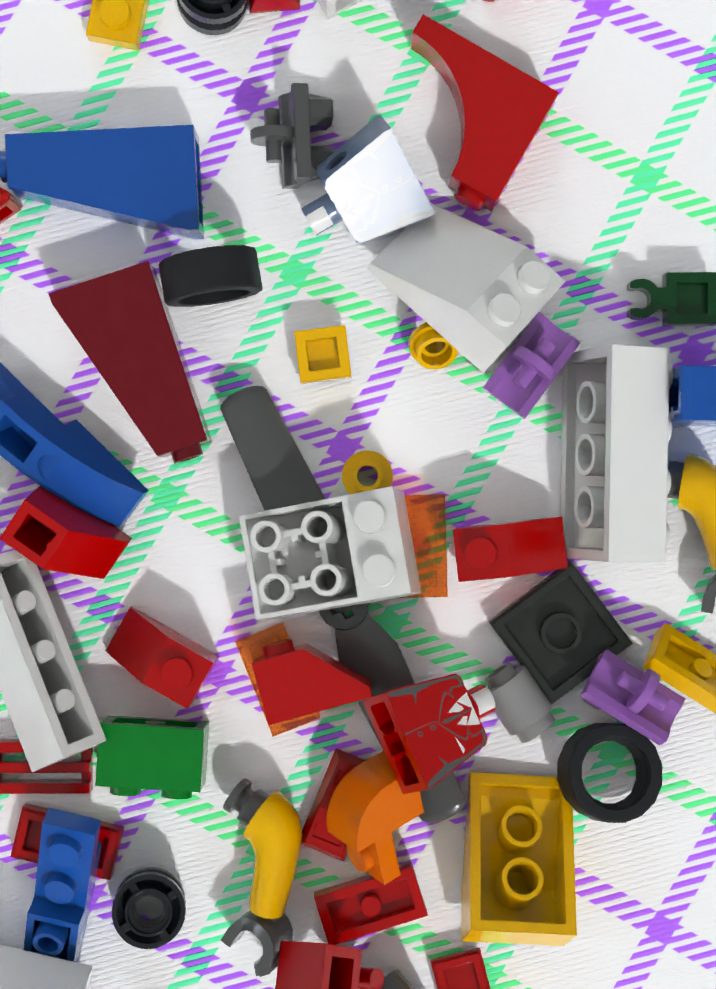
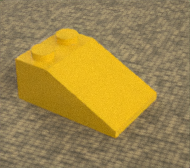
M470 772L461 888V941L565 946L577 936L573 807L563 797L557 777Z

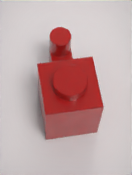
M281 941L275 989H381L384 984V974L379 968L361 967L362 949L327 943Z

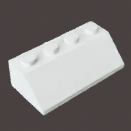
M612 344L574 352L563 366L560 516L563 517L567 558L601 562H666V548L670 542V528L667 523V495L671 488V475L668 470V442L672 435V422L669 417V389L673 381V370L669 363L670 348Z

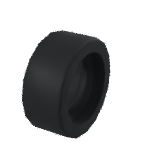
M225 245L194 249L166 257L158 264L164 302L168 306L194 307L225 303L256 295L263 290L257 252L251 246Z
M593 723L578 729L564 743L557 760V781L563 797L576 812L595 821L626 823L641 817L655 803L662 786V763L655 745L647 737L626 724ZM604 741H615L625 746L632 754L636 765V780L631 793L625 799L616 803H602L594 799L587 792L582 780V763L587 752L594 745Z

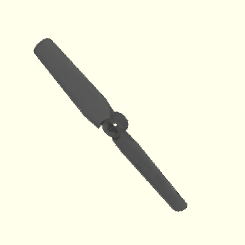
M258 385L249 386L229 395L220 405V410L264 511L325 499L267 389ZM369 603L352 605L353 614L349 617H345L341 611L334 613L330 609L319 611L324 622L335 629L339 662L371 679L373 686L372 696L415 684L398 643L368 613ZM363 700L357 701L370 727L372 728L377 740L379 741L375 729L371 723V720L362 702ZM453 771L432 788L420 791L424 813L420 814L419 818L427 823L440 822L456 815L465 807L466 799Z

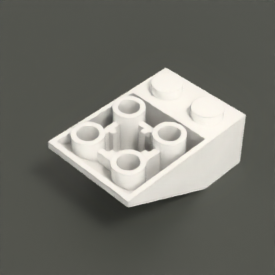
M394 486L239 516L256 620L422 594L404 491Z

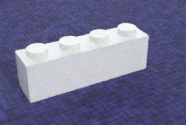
M12 550L0 554V692L31 771L35 772L107 740L38 566L18 551Z

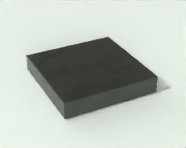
M568 561V568L554 571L488 621L521 666L525 665L551 704L555 703L590 676L603 651L607 649L613 654L618 655L633 644L572 561Z

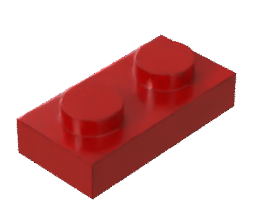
M412 861L399 865L401 875L386 885H383L369 874L315 891L314 900L328 944L337 945L428 916Z

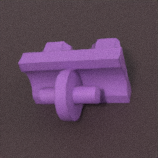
M538 312L482 389L525 419L581 342L561 330L546 316Z
M607 649L600 654L580 694L583 697V701L597 710L602 709L659 746L667 742L673 721L686 698L660 683V675L652 669L642 672Z

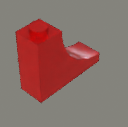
M423 14L412 32L411 49L426 59L448 85L458 109L461 125L459 159L451 174L448 187L455 191L453 197L464 206L475 211H480L484 207L492 212L550 112L559 92Z

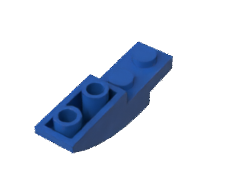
M0 362V456L32 481L68 504L114 526L120 527L125 524L149 490L77 419L64 425Z
M54 808L48 809L42 822L35 893L27 912L23 950L78 963L91 907L102 842L98 841L101 826L100 819Z

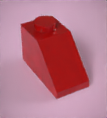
M562 516L465 526L453 529L458 582L514 577L568 568Z
M130 606L105 650L142 684L186 709L196 699L220 657L133 606Z
M292 638L262 646L263 655L256 657L251 663L268 725L371 698L373 695L371 679L307 643L294 647Z

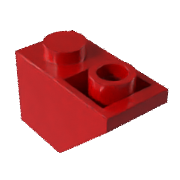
M39 486L24 499L2 533L0 540L44 570L104 579L128 546L132 537L116 526L81 511Z

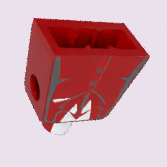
M451 674L392 689L362 701L403 794L432 788L484 747L487 743V734L480 719L493 713L496 707L494 697L486 686L479 684L467 690L462 678L458 674Z

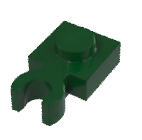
M666 272L662 275V287H657L655 283L647 279H635L626 285L627 291H640L647 298L645 308H631L627 311V318L631 320H643L655 312H662V327L716 325V272Z

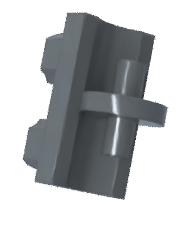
M292 83L290 85L291 92L278 97L279 109L267 108L264 110L265 125L254 127L250 130V142L254 145L266 147V162H281L282 189H298L307 181L319 180L320 178L315 169L334 152L331 146H311L310 130L326 131L332 126L333 100L309 94L307 83Z

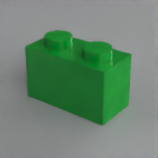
M108 715L100 722L107 741L98 744L95 786L110 787V794L117 796H136L141 794V789L161 790V796L168 799L192 798V792L200 793L206 783L210 721Z

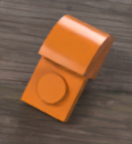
M384 750L354 767L340 781L328 806L327 830L347 845L348 856L358 871L362 873L367 872L383 885L401 875L391 832L424 813L420 791L408 794L402 793Z

